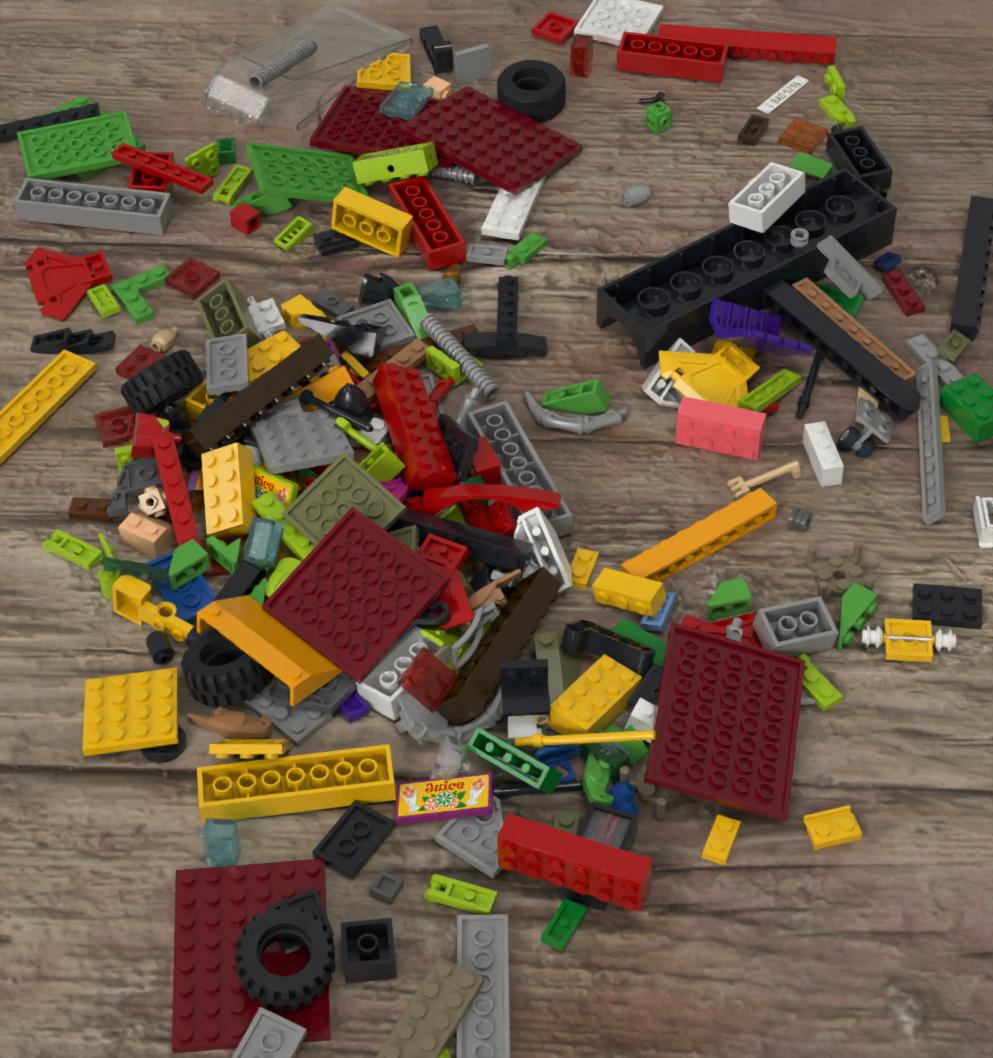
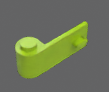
M100 533L98 537L108 565L99 570L98 579L102 595L107 599L113 600L112 585L121 575L112 555L115 552L112 543L109 542L107 544L103 534Z
M422 629L420 632L442 647H452L460 639V637L450 631ZM466 642L457 650V661L468 651L471 644Z

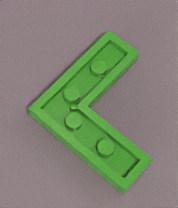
M163 264L111 285V289L138 325L155 318L154 311L141 294L172 282L173 277Z

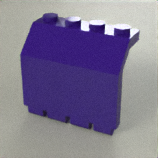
M712 299L709 321L718 339L782 356L807 355L812 351L811 345L779 337L781 316L756 311L749 307L738 306L731 302L720 301V299Z

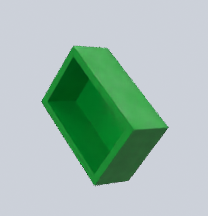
M976 372L942 387L939 400L940 407L976 443L993 436V389Z

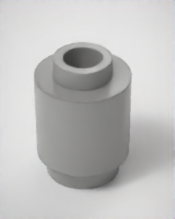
M646 184L625 188L621 194L623 204H626L628 207L644 203L651 197L649 187Z

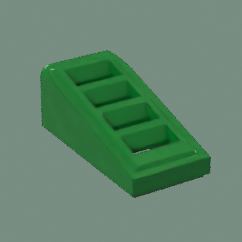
M235 137L217 139L220 165L236 163Z

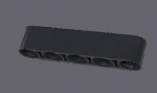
M243 561L213 601L245 595L249 596L254 587L266 578V570L251 562ZM196 623L187 635L186 646L189 647L192 642L197 641L198 637L201 635L205 636L209 631H216V629L210 627L199 634Z

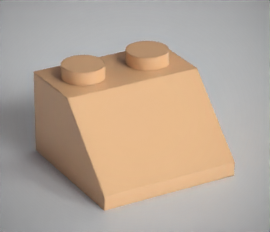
M131 513L119 526L123 545L154 559L161 557L176 540L171 523L154 516H146L144 513Z

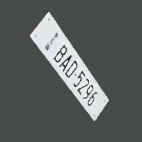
M797 75L757 107V109L769 114L809 82V80Z

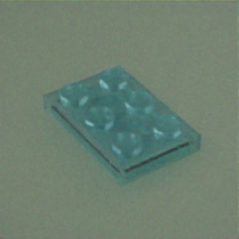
M400 81L379 106V113L389 117L395 116L411 120L418 115L433 96L434 88Z

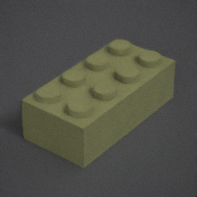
M227 277L195 300L211 339L246 333L248 348L262 341L240 289Z

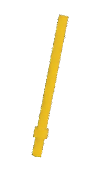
M645 730L552 736L533 734L532 737H516L515 746L544 748L546 745L655 740L656 731Z

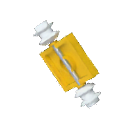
M885 618L884 633L880 626H877L876 630H871L869 625H867L866 630L862 629V643H866V648L870 644H875L878 649L883 640V643H885V660L932 662L933 645H935L938 652H940L942 647L947 648L948 652H951V648L956 646V634H952L951 629L947 634H943L941 629H939L934 636L932 635L931 621Z

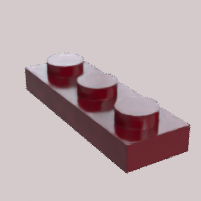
M901 269L882 273L883 282L906 317L925 312L924 303Z

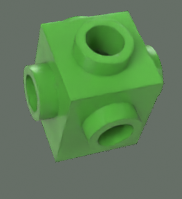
M662 101L646 107V125L655 134L671 128V108Z

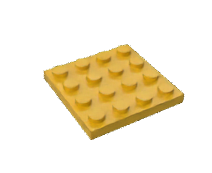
M177 667L86 680L82 746L84 756L179 744V672Z

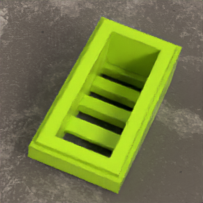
M298 215L273 240V243L288 252L315 232L314 227L310 222Z

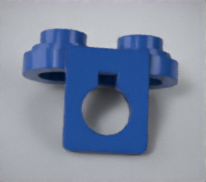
M578 744L546 745L544 748L535 749L533 757L554 769L560 765L562 769L568 771V775L561 778L559 782L576 780V775L569 759L578 754L580 750Z
M619 781L613 785L612 789L607 791L609 795L614 797L613 804L610 807L635 815L639 814V809L634 801L635 788L631 783Z

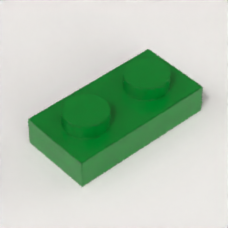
M564 898L541 935V942L564 952L587 915V908Z

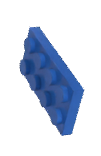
M174 551L144 563L145 571L163 600L174 604L176 607V617L189 624L196 622L197 612L212 603L216 597L202 574L176 590L171 588L168 573Z

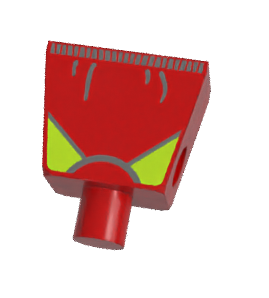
M136 412L131 457H155L151 436L169 433L170 421ZM172 433L175 445L179 446L182 434Z

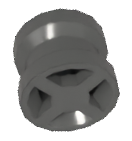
M794 507L789 516L787 526L792 529L798 528L800 532L805 533L811 523L812 513L808 511L802 512L800 508Z

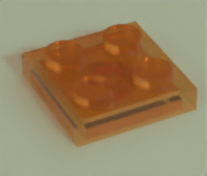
M795 118L779 136L778 143L812 155L827 137L829 129Z

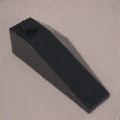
M303 314L298 317V321L328 339L331 338L333 342L348 351L359 354V357L363 359H371V357L378 354L387 327L363 322L351 325L349 320L343 319L331 322V318Z

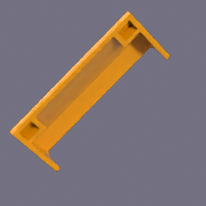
M248 595L213 601L197 612V632L201 634L210 627H213L282 680L290 688V705L293 707L343 672L338 666L261 607L262 605Z

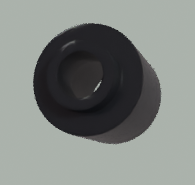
M153 631L147 636L146 646L153 662L159 665L169 663L173 659L175 652L167 635L162 631Z

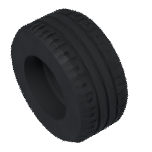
M539 60L516 62L506 67L499 75L497 80L498 102L511 109H515L517 112L530 117L538 123L545 122L557 116L564 108L566 102L565 77L556 66L548 62Z

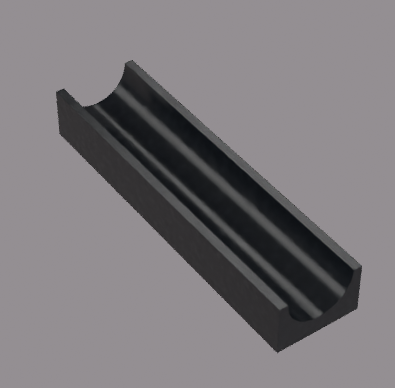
M844 168L805 187V193L764 233L731 223L598 288L596 325L603 329L619 321L631 335L639 354L640 366L645 370L658 363L659 351H668L679 338L689 346H692L715 334L709 321L712 299H720V301L731 302L738 306L761 311L766 308L763 305L764 289L776 282L784 280L788 285L792 286V284L806 277L812 282H818L826 278L827 275L824 273L829 259L817 248V244L828 236H833L856 261L891 245L897 207L847 168ZM802 228L808 231V244L805 247H794L790 243L792 230Z

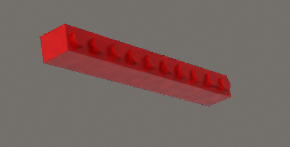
M660 24L658 36L729 44L728 57L823 65H834L837 37L668 24Z

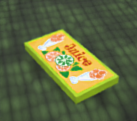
M253 463L256 499L271 492L285 508L296 500L298 484L278 474L270 475L267 469Z

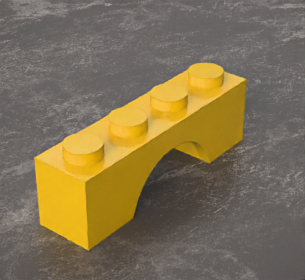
M301 294L281 304L283 320L293 329L309 328L298 321V317L303 314L326 317L322 310H318L309 299H306ZM333 342L340 355L348 351Z

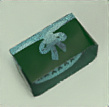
M599 729V730L596 731L595 733H604V732ZM617 742L580 744V758L585 764L587 763L589 752L592 750L595 753L594 757L596 760L601 757L614 767V773L609 781L612 784H616L619 781L621 767L626 766L630 771L633 768V753Z

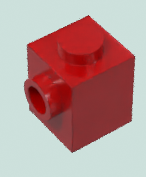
M241 203L230 211L231 226L247 236L261 227L260 213L253 207Z

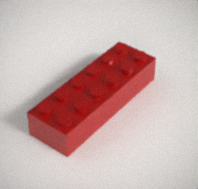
M624 31L617 50V70L722 83L728 62L729 44Z
M417 176L388 184L389 200L392 207L413 216L410 237L430 271L466 261V243L425 176Z
M509 813L497 836L498 865L504 869L526 874L533 879H542L554 886L572 889L579 894L597 897L603 902H612L621 905L627 910L642 911L652 886L653 859Z

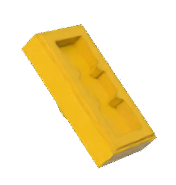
M348 351L341 354V357L351 366L349 371L357 378L361 376L365 379L371 375Z

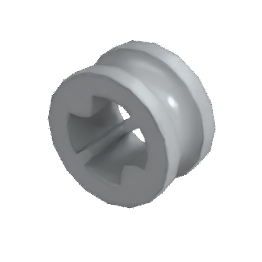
M802 228L792 230L790 243L794 247H805L808 244V231Z

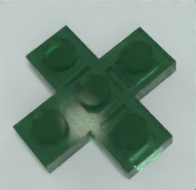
M105 556L100 558L99 566H103V571L117 573V570L124 572V575H132L136 578L147 575L148 580L155 582L168 579V569L150 566V564L130 560L124 561Z

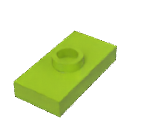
M105 284L87 290L89 299L102 318L121 312L119 304Z

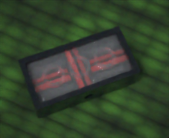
M591 801L577 835L630 852L638 832V815ZM563 886L558 887V897L605 911L609 902H603L597 897L579 894Z

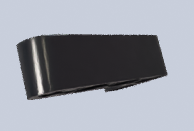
M437 25L419 28L421 43L435 74L453 71V50L450 40L444 41Z
M578 620L566 624L560 645L562 650L570 653L587 651L599 657L605 654L633 672L646 675L652 667L656 653L653 648L587 620Z

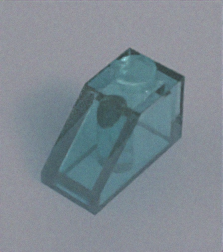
M453 277L416 287L426 307L447 311L462 306L461 291Z

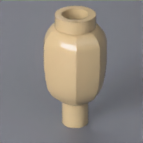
M173 327L172 329H163L157 332L152 338L151 349L156 353L169 350L175 343L176 335L180 332L179 329Z

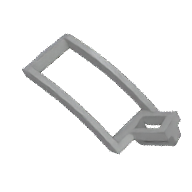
M493 602L474 611L475 618L471 626L452 646L454 670L460 669L477 650L482 639L484 623L500 615ZM493 610V612L489 613L488 615H486V616H484V617H481V616H483V615H485V614H487L488 612H490V611ZM477 629L472 645L457 661V650L471 638Z

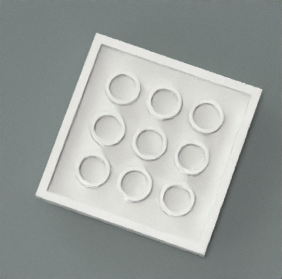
M593 0L575 27L574 35L619 46L624 31L650 34L664 12V6L640 0Z

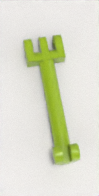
M343 417L336 419V424L343 429L346 437L350 440L352 438L371 452L378 446L355 430L350 422Z

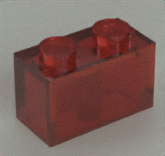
M576 34L570 46V75L588 78L593 66V36Z

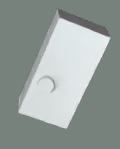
M771 162L728 203L730 223L764 233L805 193V172Z
M417 626L386 654L361 684L356 682L357 691L370 708L394 721L400 716L398 712L402 710L397 699L408 694L410 690L422 688L452 659V647L438 645L420 633L422 629Z

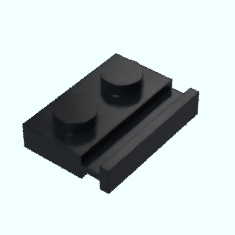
M336 230L313 234L314 242L322 257L358 248V241Z

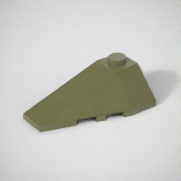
M557 631L534 633L535 660L548 659L550 704L577 680L582 666L581 653H570L560 648L563 635Z

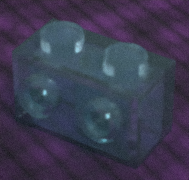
M206 818L205 827L200 829L199 841L203 843L202 855L206 857L208 867L238 865L241 843L236 820Z

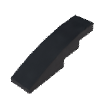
M70 328L35 335L30 350L32 353L59 355L63 350L74 354L97 353L113 350L116 335L113 330L94 334L92 329L73 333Z
M497 332L463 334L462 337L463 347L467 352L502 359L504 354L523 358L526 352L545 356L548 352L546 337L517 333V346H497Z

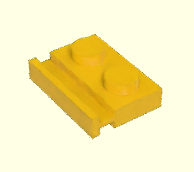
M850 805L803 816V824L807 828L806 831L815 850L862 838L861 829L854 814L851 812Z

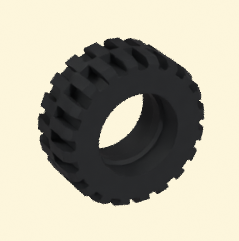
M183 349L167 355L134 375V377L122 385L121 394L135 417L136 412L151 415L156 413L162 404L174 403L191 392L203 382V374L191 354Z
M211 630L205 636L201 635L198 637L196 642H192L188 650H185L181 661L182 672L190 694L202 705H209L212 708H218L219 706L228 708L230 705L236 704L237 706L243 704L242 702L254 699L255 695H260L265 687L271 683L274 676L273 673L217 630Z
M288 904L280 905L281 909L274 910L273 906L266 908V914L261 915L259 912L252 917L253 923L247 922L242 928L243 935H238L236 941L237 949H235L236 968L243 989L248 990L249 997L254 1001L259 999L261 1006L269 1008L270 1004H272L277 1011H283L284 1006H290L291 1011L297 1010L298 1004L304 1003L305 1006L313 1003L312 997L320 998L325 993L324 987L330 985L332 973L335 972L336 966L333 936L331 931H327V924L323 919L317 920V914L311 910L304 913V909L301 906L296 905L294 909H289ZM283 939L299 941L310 951V961L301 971L290 976L274 975L265 970L261 964V956L266 948L274 942Z

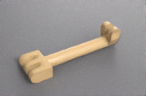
M795 460L745 482L739 476L728 481L727 485L732 493L735 494L736 499L739 500L750 492V488L788 472L796 479L800 477L801 470L798 461Z

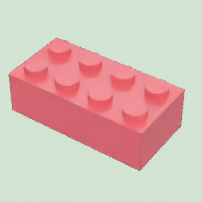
M684 396L677 412L675 443L758 461L764 443L766 413Z

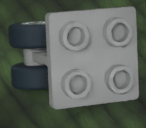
M860 397L857 403L855 418L865 427L861 432L854 426L848 427L839 437L837 446L843 451L851 448L856 451V457L867 458L875 446L874 442L868 437L874 433L885 443H888L891 438L892 420L886 413H881L876 409L870 400Z

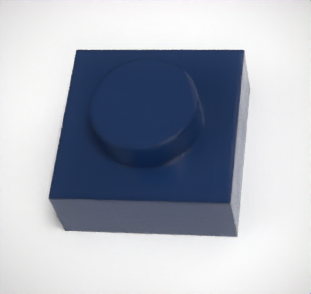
M887 252L873 262L876 269L891 271L902 260L900 255Z

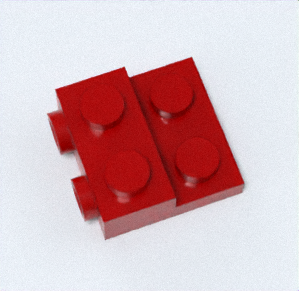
M495 501L489 507L481 504L466 516L468 522L465 525L508 537L515 533L517 527L512 506L500 501Z

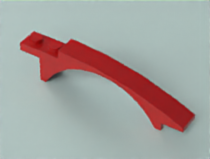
M455 485L425 489L422 498L418 496L413 497L409 500H404L402 504L408 509L435 516L442 509L460 501L490 499L507 503L526 513L536 507H539L541 511L560 508L561 494L542 489L509 485Z

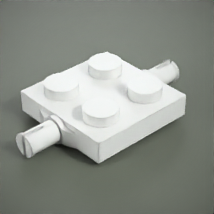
M250 296L251 300L249 297L247 298L248 309L261 338L267 339L277 331L286 328L273 298L260 303H256L253 296Z

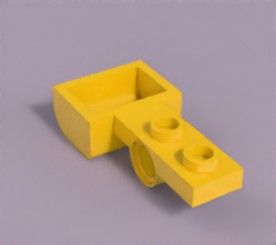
M132 575L120 576L112 585L114 612L140 626L146 622L157 631L169 634L176 641L186 642L187 635L194 626L176 617V607L174 604L162 602L157 606L151 603V586Z

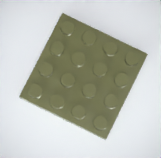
M343 452L281 514L316 547L351 507H354L385 531L407 511V508L348 454Z

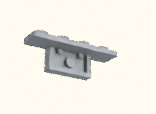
M830 235L817 244V248L829 259L824 273L850 299L857 295L858 290L868 300L883 292L884 289L833 236Z

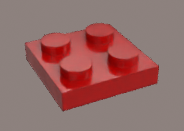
M549 11L531 29V32L534 36L562 45L574 33V29L579 21Z

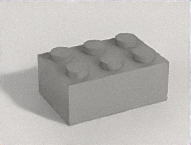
M821 596L758 609L752 624L764 649L791 657L799 656L803 653L809 654L832 649L839 634Z

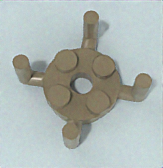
M855 540L853 554L849 560L834 555L822 564L815 561L817 547L814 545L808 546L806 565L817 571V581L819 583L817 597L821 596L823 602L829 596L840 598L854 582L863 586L861 584L862 569L856 565L861 560L862 540ZM873 575L866 576L865 586L863 587L873 591L875 577ZM842 576L844 579L837 580L834 577Z
M647 764L643 765L637 780H629V768L626 766L621 767L619 781L631 783L636 789L638 796L647 801L646 804L656 807V818L658 820H663L666 808L674 805V802L683 796V793L666 788H657L654 785L644 783Z

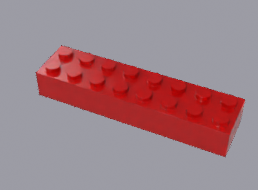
M381 362L372 382L396 454L405 464L402 473L407 488L425 491V489L452 486L457 474L420 371L413 367L407 368L394 363Z

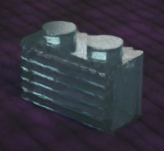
M253 516L248 528L247 544L243 549V560L275 567L285 524Z

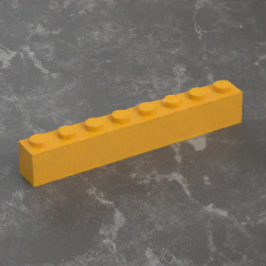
M762 488L749 492L745 497L731 502L725 508L715 511L707 518L697 521L694 525L679 531L667 540L661 541L651 549H646L640 555L628 559L621 565V572L662 582L775 519L777 502Z

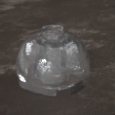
M445 734L430 771L429 779L451 780L462 774L467 775L471 765V761L467 760L468 750L466 745L459 739Z

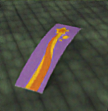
M202 467L193 468L188 490L204 489Z

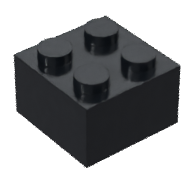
M392 918L341 923L343 968L346 984L396 979L397 971Z

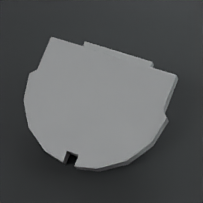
M413 689L408 691V694L397 699L402 708L398 712L402 720L395 723L400 734L408 731L410 737H413V732L408 729V724L411 721L417 724L423 722L438 728H446L448 726V721L434 710L441 699L430 690ZM418 740L420 746L429 742L426 740Z

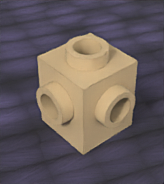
M156 485L144 489V494L138 496L140 500L139 507L146 516L158 518L167 514L168 505L163 487L157 488Z

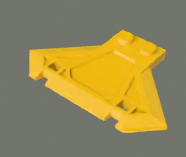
M731 342L724 345L716 354L659 351L660 375L665 380L672 378L675 381L673 387L685 397L737 407L738 401L748 394L747 381L760 369L755 362Z

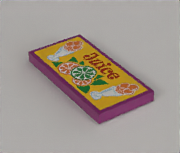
M492 772L397 783L396 824L401 825L493 814L494 777Z

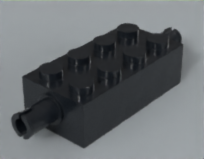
M838 124V127L834 125L831 128V133L827 135L826 152L837 169L840 171L847 168L886 199L887 192L885 189L891 188L893 170L864 127L858 126L843 129L840 124Z

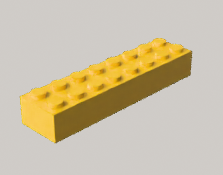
M390 744L197 767L199 810L203 824L350 806L355 800L362 804L396 800Z

